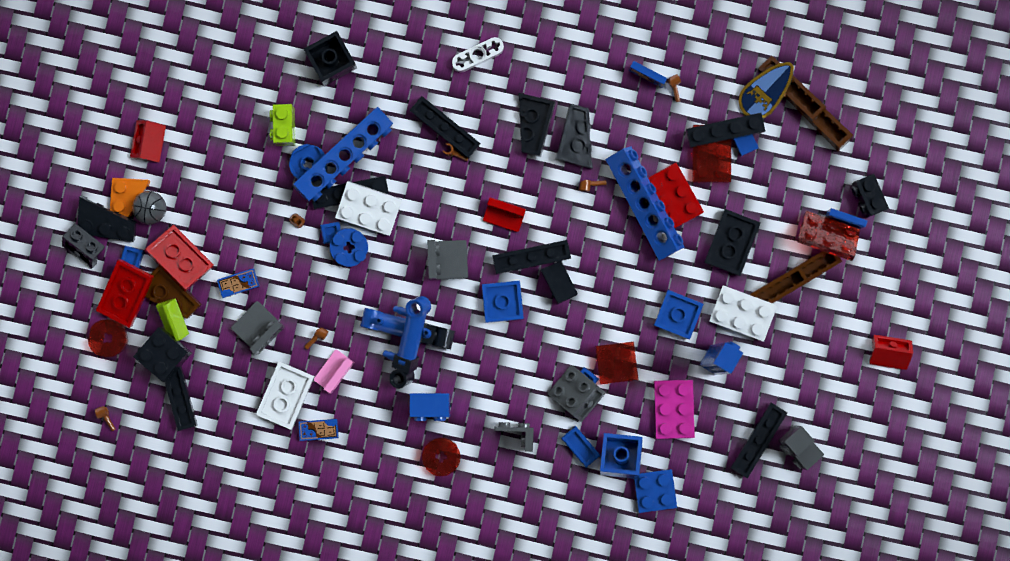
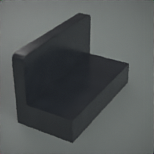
M562 261L541 269V273L557 304L578 294Z

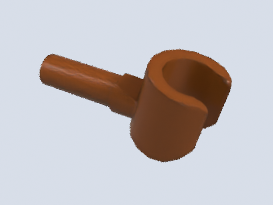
M676 74L668 79V83L674 92L675 101L679 102L680 97L676 85L681 83V79Z
M446 143L448 147H451L450 152L442 150L446 156L453 155L466 162L468 161L466 156L456 151L451 144Z
M583 180L580 182L579 190L590 192V186L607 185L606 180Z
M324 328L317 329L313 338L304 347L308 350L318 338L324 340L329 331Z
M103 406L95 409L96 417L98 419L104 417L111 431H114L116 428L110 420L108 408Z

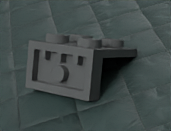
M427 240L430 280L468 278L466 240Z
M256 301L231 327L251 347L250 350L258 355L285 328L259 301Z
M573 365L566 370L548 392L551 398L580 422H583L606 394L605 391Z
M499 422V426H494V431L526 432L521 437V447H525V452H533L534 428L530 427V423H518V427L510 426L509 422Z

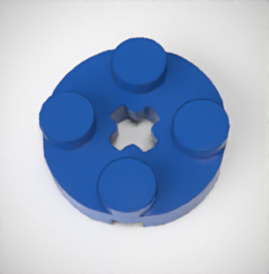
M310 144L297 147L292 152L289 161L291 173L299 179L310 169L304 167L305 160H313V166L325 153L319 147ZM328 164L325 166L326 172L328 170ZM313 177L311 183L320 180V178Z
M344 228L336 232L329 244L330 254L338 264L347 267L355 266L366 258L368 242L361 232L353 228ZM347 242H350L351 245H354V248L351 249L350 253H348L347 250L343 249V246H346Z

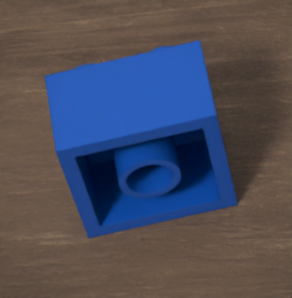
M410 393V417H414V421H426L427 417H434V421H445L446 417H450V393Z
M604 433L600 475L639 479L643 437Z

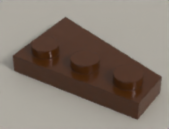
M160 266L151 273L154 278L145 296L149 300L161 303L176 298L181 314L186 319L190 318L202 305L188 290L185 292Z

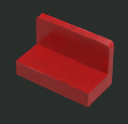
M136 120L130 158L160 162L166 126L147 120Z
M489 197L483 221L519 232L526 209Z
M880 335L873 336V351L869 359L870 364L903 370L908 369L913 356L911 340Z

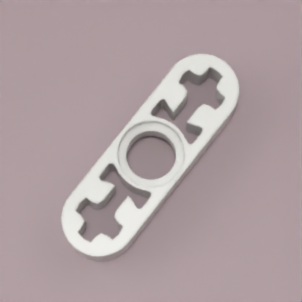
M494 37L455 55L452 60L453 68L457 72H465L499 56L504 49L502 40ZM494 42L496 45H500L498 47V51H495L494 49L488 51L490 54L489 56L486 55V50L483 48L484 46H486L487 49L491 48L492 43ZM476 50L482 51L484 54L483 58L480 60L474 59L472 56L473 52ZM469 54L470 60L473 62L472 64L466 61L464 67L456 66L458 59L464 61L467 59L466 55Z

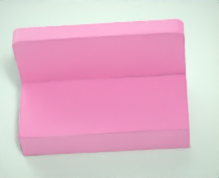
M335 350L316 375L314 381L327 392L333 393L355 362L340 351Z

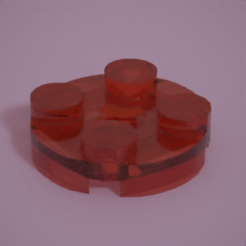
M102 319L90 328L88 344L96 355L103 357L117 356L128 344L125 327L115 320ZM106 333L112 335L110 343L103 341Z
M443 437L430 441L422 452L424 466L435 476L451 474L459 466L461 459L457 444ZM440 451L447 455V459H444L443 462H439V459L436 458Z

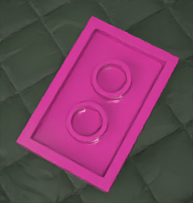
M693 380L654 381L655 439L695 438Z

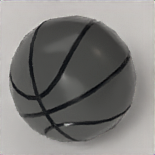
M144 191L134 199L132 212L138 221L147 225L155 224L165 216L166 202L160 194L154 191Z

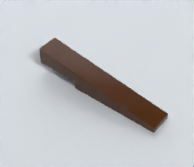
M771 55L758 70L762 73L770 67L780 64V62ZM794 77L785 98L839 152L852 139L853 134L826 110V106Z
M833 245L749 295L774 303L843 261Z

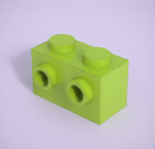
M292 104L273 105V110H270L269 113L270 122H273V129H270V140H273L276 146H295L294 106Z

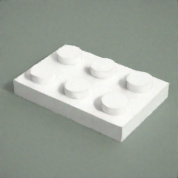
M347 181L335 218L390 236L402 199Z
M723 285L710 322L764 342L777 305Z
M279 361L256 415L292 430L315 376Z

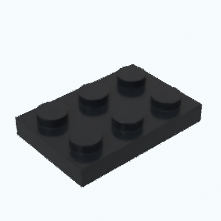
M724 209L704 263L740 277L761 222Z

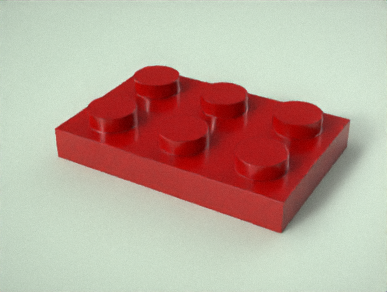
M677 162L648 178L650 183L655 186L659 200L664 203L668 217L673 220L674 228L704 213Z
M172 225L145 248V252L185 292L214 267V264L175 225Z
M122 259L117 260L96 311L131 328L154 276Z

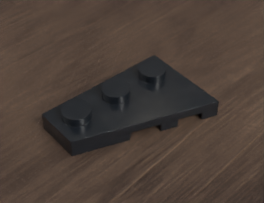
M518 93L522 153L541 157L556 103L552 100Z
M569 104L555 159L593 169L589 108Z
M83 195L79 196L77 222L79 227L91 236L129 242L135 241L136 221L118 212L104 208L103 205L94 203Z

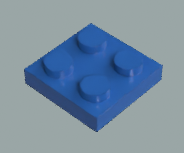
M520 281L482 284L485 323L524 319Z
M667 290L653 326L690 340L704 304Z
M672 469L640 473L639 479H634L639 513L677 508Z

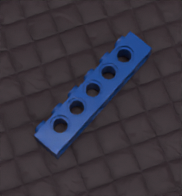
M379 107L375 108L292 186L307 202L311 200L315 202L322 195L320 192L325 187L329 189L337 182L334 178L339 174L343 176L351 169L349 165L353 161L357 163L365 156L363 152L367 148L369 150L374 148L378 144L376 140L381 135L385 137L392 131L390 127L393 125V122ZM374 126L377 129V134L370 135L367 127ZM361 139L363 147H355L353 140ZM342 151L347 152L349 160H341L339 153ZM332 164L335 167V173H327L325 166ZM313 177L320 178L321 185L319 187L311 184Z
M630 146L606 158L605 160L658 260L660 261L685 248L682 237L677 234L674 228L673 220L668 217L665 211L664 203L659 200L656 194L655 186L650 183L647 177L646 169L641 166L637 152ZM627 164L631 168L630 173L627 171ZM636 181L639 183L640 189L636 188ZM645 198L648 200L649 206L645 205ZM654 215L657 217L658 223H655V222H654V220H653V216H654ZM662 233L666 234L667 240L663 239Z
M731 341L710 345L699 365L715 375L731 374L743 352L739 350L741 348L739 345Z

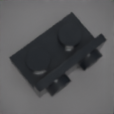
M874 174L851 183L853 186L851 187L852 193L855 198L858 197L860 202L859 209L863 215H866V218L889 209Z
M74 224L62 236V246L91 269L97 264V257L105 248L103 244L77 224Z

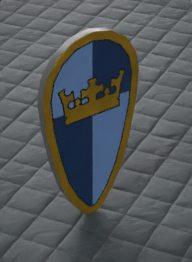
M791 62L780 63L752 79L739 95V106L746 116L756 113H762L763 118L769 116L779 105L791 84L794 65Z

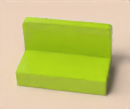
M176 298L156 305L165 330L175 337L176 341L182 340L189 334Z

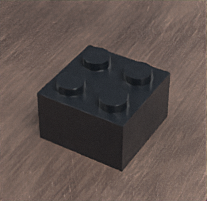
M338 31L304 48L324 86L357 69Z
M158 327L133 357L160 381L168 382L192 352L182 343L176 341L175 337L164 328Z

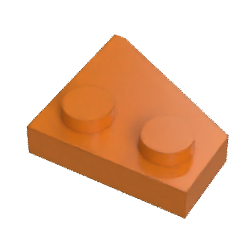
M112 178L110 210L126 217H131L134 199L138 194L145 191L146 187L150 185V180Z

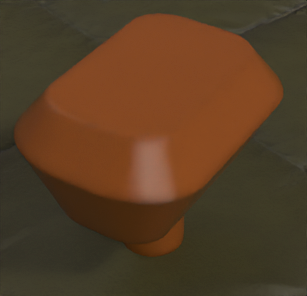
M294 213L291 215L289 222L295 227L301 228L305 220Z

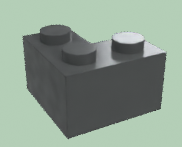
M794 425L778 440L781 444L779 446L786 455L789 454L794 458L792 462L799 469L808 470L824 456V453L814 444L815 440L802 426Z

